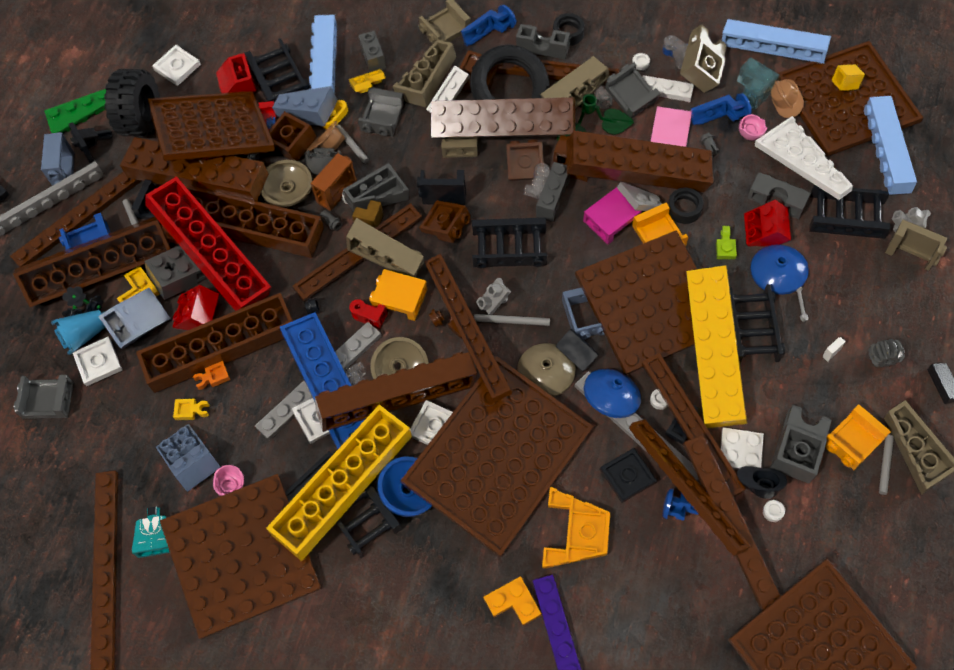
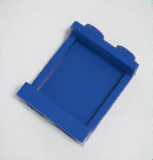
M101 212L94 215L96 222L68 233L63 228L60 229L61 236L59 240L62 246L67 250L110 234L108 224Z

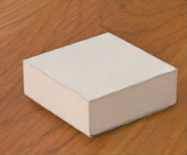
M841 337L837 338L826 349L823 358L829 361L842 349L846 341Z

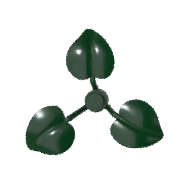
M587 94L579 105L582 113L578 123L576 124L575 122V131L586 132V129L580 126L585 114H591L595 110L600 120L603 121V130L611 135L623 133L633 125L634 121L627 114L617 109H607L602 116L599 106L596 105V97L592 94Z

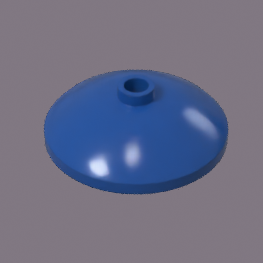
M770 245L762 248L755 254L751 262L750 271L753 280L760 288L765 290L766 285L770 284L771 290L775 294L783 295L793 293L804 285L808 277L809 268L804 256L796 249L786 245Z
M599 369L593 371L584 382L583 389L587 401L594 409L606 416L613 418L629 417L638 410L641 404V393L637 385L631 378L617 370Z
M399 457L390 461L383 468L378 478L377 488L381 501L390 511L400 516H418L432 507L400 482L417 460L415 457ZM407 488L409 493H404L403 489Z

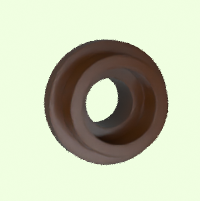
M435 309L431 310L432 312L428 315L435 327L443 326L442 321L445 318L440 310L437 312Z

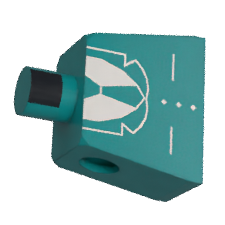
M159 507L148 508L147 518L136 521L132 553L138 558L170 553L160 524V520L167 517L160 516Z

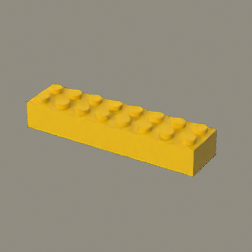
M726 265L686 271L704 424L707 428L747 424Z
M378 405L266 529L277 541L302 561L380 474L383 468L412 438L410 428L381 405Z

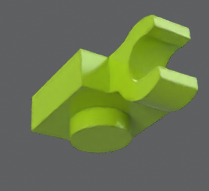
M722 226L720 232L721 239L716 240L717 259H736V239H730V226Z

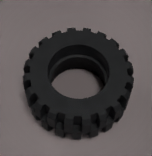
M118 69L114 71L107 80L106 94H104L106 116L109 119L110 126L121 136H149L153 133L155 127L148 99L160 97L155 78L144 69Z

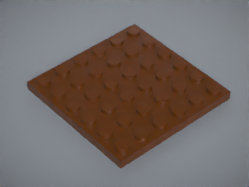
M870 41L827 55L824 63L810 61L779 72L776 75L778 81L790 79L797 84L804 100V106L799 115L826 157L872 140V132L868 128V118L864 114V107L867 105L870 97H892L901 129L918 124L923 120V116ZM856 64L865 74L859 89L839 90L831 81L837 66Z
M253 91L148 99L149 109L164 161L193 160L203 157L212 158L214 156L247 155L250 153L274 151L273 140Z
M677 230L575 272V276L598 322L601 323V328L625 375L643 368L642 362L658 353L664 359L695 345L686 271L697 270Z
M278 474L160 520L200 640L321 589L309 554L301 561L266 529L289 504Z
M828 559L823 560L728 639L751 670H915L917 668Z

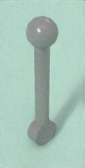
M800 287L796 292L802 314L800 319L805 322L809 317L805 314L801 293L802 287Z

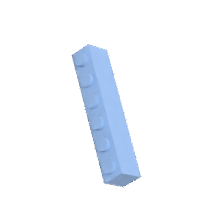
M317 15L314 17V23H312L314 36H311L313 49L310 50L313 62H310L312 75L309 76L311 89L331 86L335 94L337 40L335 15Z
M727 19L722 35V41L726 44V47L818 63L825 62L831 36L730 19Z
M870 97L867 105L864 107V114L868 118V128L872 132V143L876 146V157L880 160V171L884 174V186L887 187L889 195L912 193L917 180L892 97Z

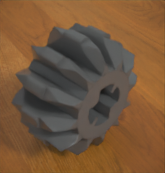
M884 339L881 342L877 341L876 344H872L868 349L869 358L876 367L896 365V363L903 361L905 358V351L899 340Z

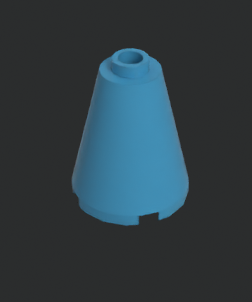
M95 310L51 321L52 325L56 324L57 329L54 331L64 349L69 348L67 352L69 355L73 354L106 328L98 317L104 312Z

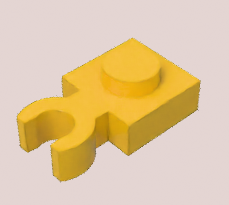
M175 399L173 418L175 420H195V414H199L201 417H208V412L201 410L203 407H209L210 404L207 401H200L196 404L195 399Z

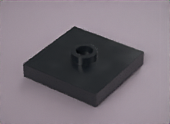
M635 448L600 467L601 473L621 503L657 482Z

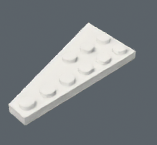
M793 116L755 141L757 148L838 200L852 191L853 185L842 172L834 168V163L831 160L826 159L822 149L810 136L804 133L801 125L798 126L795 123L796 119Z

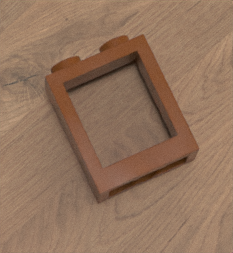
M337 153L311 182L316 202L329 211L342 199L343 189L357 182L353 162L349 157Z

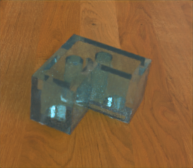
M751 57L740 68L737 81L746 86L743 94L749 99L752 108L756 109L768 97L775 81H778L779 74Z

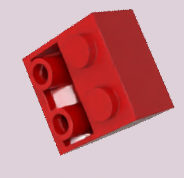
M245 53L228 57L216 72L221 93L256 92Z
M777 200L744 213L747 246L766 247L780 245L791 240L788 208Z
M198 285L181 294L177 302L179 304L178 309L173 315V328L190 330L212 321L219 293Z

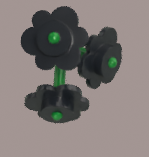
M68 287L67 292L62 297L64 301H67L68 306H73V309L68 308L67 311L62 312V315L68 317L83 313L81 309H77L83 303L88 304L86 306V311L88 312L101 310L103 300H101L100 295L86 300V295L81 287Z

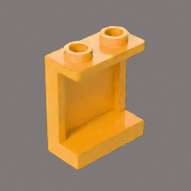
M667 203L634 216L632 227L643 244L677 230L686 247L688 236L687 234L682 235L670 217V207Z
M384 269L377 278L376 289L371 292L369 300L373 307L377 308L378 304L385 305L387 309L405 313L409 320L415 321L427 292L426 280Z
M858 404L827 435L825 447L829 452L835 453L845 466L855 470L885 440L891 431Z

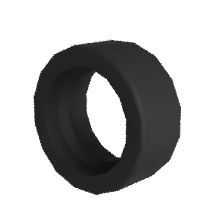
M565 13L558 16L553 22V30L560 31L559 28L565 25L575 26L579 30L570 34L569 46L581 42L584 37L585 26L583 19L573 13Z
M691 188L675 190L670 195L668 202L670 217L678 223H693L701 216L704 204L702 196ZM680 199H687L696 205V209L685 213L676 209L674 204Z

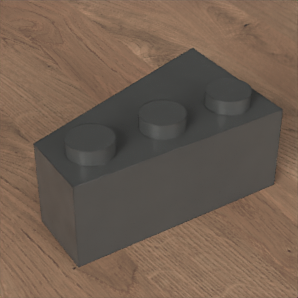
M389 163L343 189L344 200L353 212L356 207L367 209L370 200L381 202L382 206L409 200V189Z

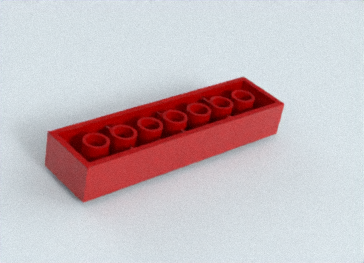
M177 176L146 194V207L235 311L269 296L271 290L269 283Z

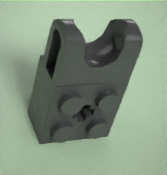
M180 246L144 261L147 275L164 300L198 285L199 281L207 278Z
M793 404L787 411L770 468L809 484L818 473L831 419L822 416L816 425H808L801 417L802 408Z

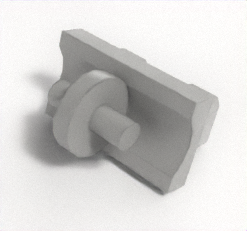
M918 207L911 208L907 214H904L901 210L895 211L892 217L895 223L894 232H896L902 220L926 228L927 218L931 212L929 210L921 211Z
M497 278L493 284H490L486 289V293L476 301L479 308L485 310L488 315H492L502 303H506L508 295L511 293L503 284L501 278Z

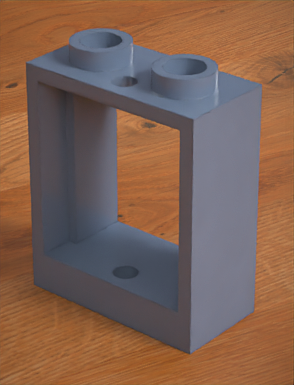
M62 132L44 134L41 170L53 186L72 175L74 170L75 152Z
M582 288L564 291L562 293V302L571 329L583 340L597 334L605 335L601 328V323L582 328L577 327L571 305L588 301Z

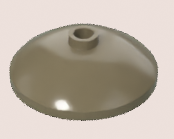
M281 160L266 168L269 175L261 195L268 203L279 207H288L301 202L310 193L312 188L311 182L313 181L312 175L304 164L295 160Z
M405 337L390 338L382 342L374 351L370 362L371 375L373 379H376L382 374L391 375L398 371L394 368L396 362L400 363L398 370L404 368L407 370L412 369L420 363L428 364V358L423 348L417 342Z
M542 343L530 347L523 353L519 359L517 371L552 397H556L570 388L575 378L576 368L575 364L555 344ZM549 363L550 366L545 367L543 364Z

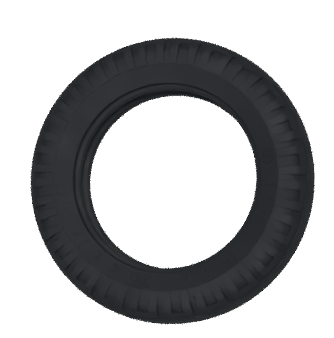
M500 45L486 51L476 61L470 78V87L474 100L495 99L487 87L486 78L489 70L501 63L516 64L529 74L533 84V92L530 98H541L540 94L549 88L548 74L540 59L531 51L515 45Z

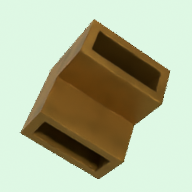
M370 200L367 209L356 207L352 216L353 221L358 218L374 228L380 225L384 215L381 202Z

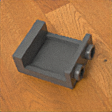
M635 62L631 65L626 64L618 74L614 73L609 76L605 87L631 119L658 101L660 96L658 89L655 88L653 90L636 70L637 64Z
M370 87L368 91L369 102L363 118L358 120L360 131L393 137L405 105L403 93Z
M59 375L58 380H29L26 376H21L20 383L17 385V400L14 402L15 413L22 419L68 418L74 382L67 375Z

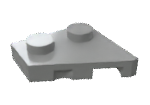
M620 182L617 186L618 190L637 211H648L662 204L660 198L655 194L624 182Z

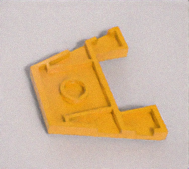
M550 487L548 507L569 509L566 550L544 547L542 568L606 556L610 512L590 503H584L575 499L574 496L564 494Z

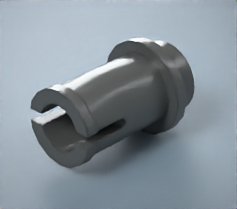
M706 133L701 136V144L705 146L706 150L712 151L713 157V152L717 155L720 150L713 140L714 136Z
M326 209L321 212V220L327 223L331 230L338 231L342 227L341 219L336 218L329 210Z

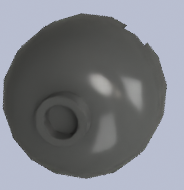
M315 148L312 153L309 150L306 151L305 160L308 169L313 174L318 175L337 153L341 154L340 150L334 152L333 148Z

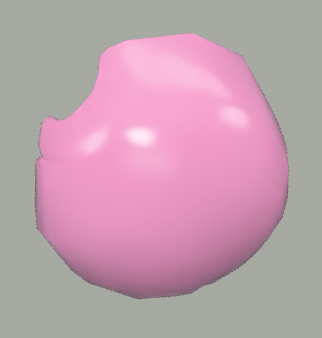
M750 114L744 116L739 123V132L746 140L755 141L762 137L767 130L765 120L757 115Z
M223 465L214 473L213 488L219 496L244 486V475L236 466Z

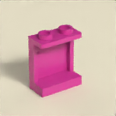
M616 187L584 211L583 221L608 245L614 240V235L631 223L634 216L641 214L642 211L635 210Z

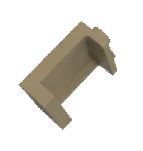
M446 0L447 8L428 19H425L423 16L419 17V29L428 36L432 44L437 40L450 42L462 35L461 30L471 24L470 17L454 0Z
M442 138L443 158L478 157L477 138Z
M902 220L885 253L892 256L896 248L927 260L928 264L925 270L929 271L932 265L936 266L947 249V246L944 245L947 238Z

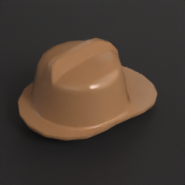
M790 79L775 81L771 89V98L777 112L785 118L797 116L804 106L803 96L797 84Z
M337 121L333 122L325 132L318 136L307 151H311L316 147L337 149L345 139L344 135L336 127Z

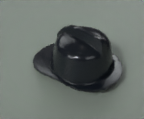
M744 466L737 471L738 480L760 498H772L787 485L786 476L775 469Z

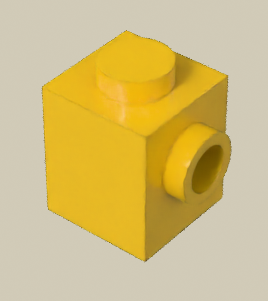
M856 64L838 65L831 81L839 90L859 89L865 74Z

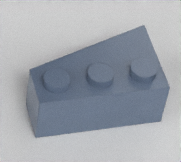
M328 86L279 94L272 108L278 119L285 111L309 125L325 126L338 100L332 87Z

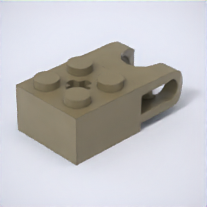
M702 24L699 25L690 34L680 74L704 93L718 86L726 59L724 57L726 44L722 40L712 43L708 37V29Z

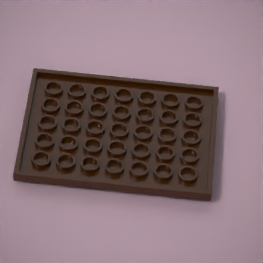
M496 356L495 360L512 394L494 403L482 377H480L400 482L500 557L593 426Z

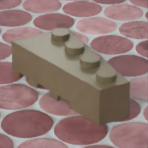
M437 40L424 53V57L420 61L417 60L415 62L414 68L409 73L406 72L399 83L396 82L393 85L394 92L403 93L404 102L427 108L456 59L453 43Z
M593 56L541 93V98L573 97L576 109L582 103L585 95L592 94L608 79L609 70Z
M358 218L355 219L346 236L348 251L393 272L416 278L423 264L424 256L419 251L410 249Z
M906 400L888 411L884 419L892 436H894V440L921 495L954 474V457Z

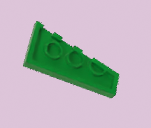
M106 89L44 110L51 133L69 132L71 130L68 123L73 122L75 125L79 122L84 123L91 115H98L106 110L104 105Z

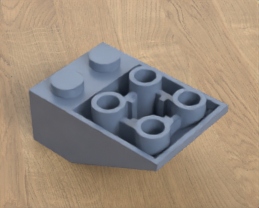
M150 288L126 299L98 316L121 349L126 348L171 319Z
M189 424L180 428L175 434L156 446L176 479L187 492L220 468V465Z

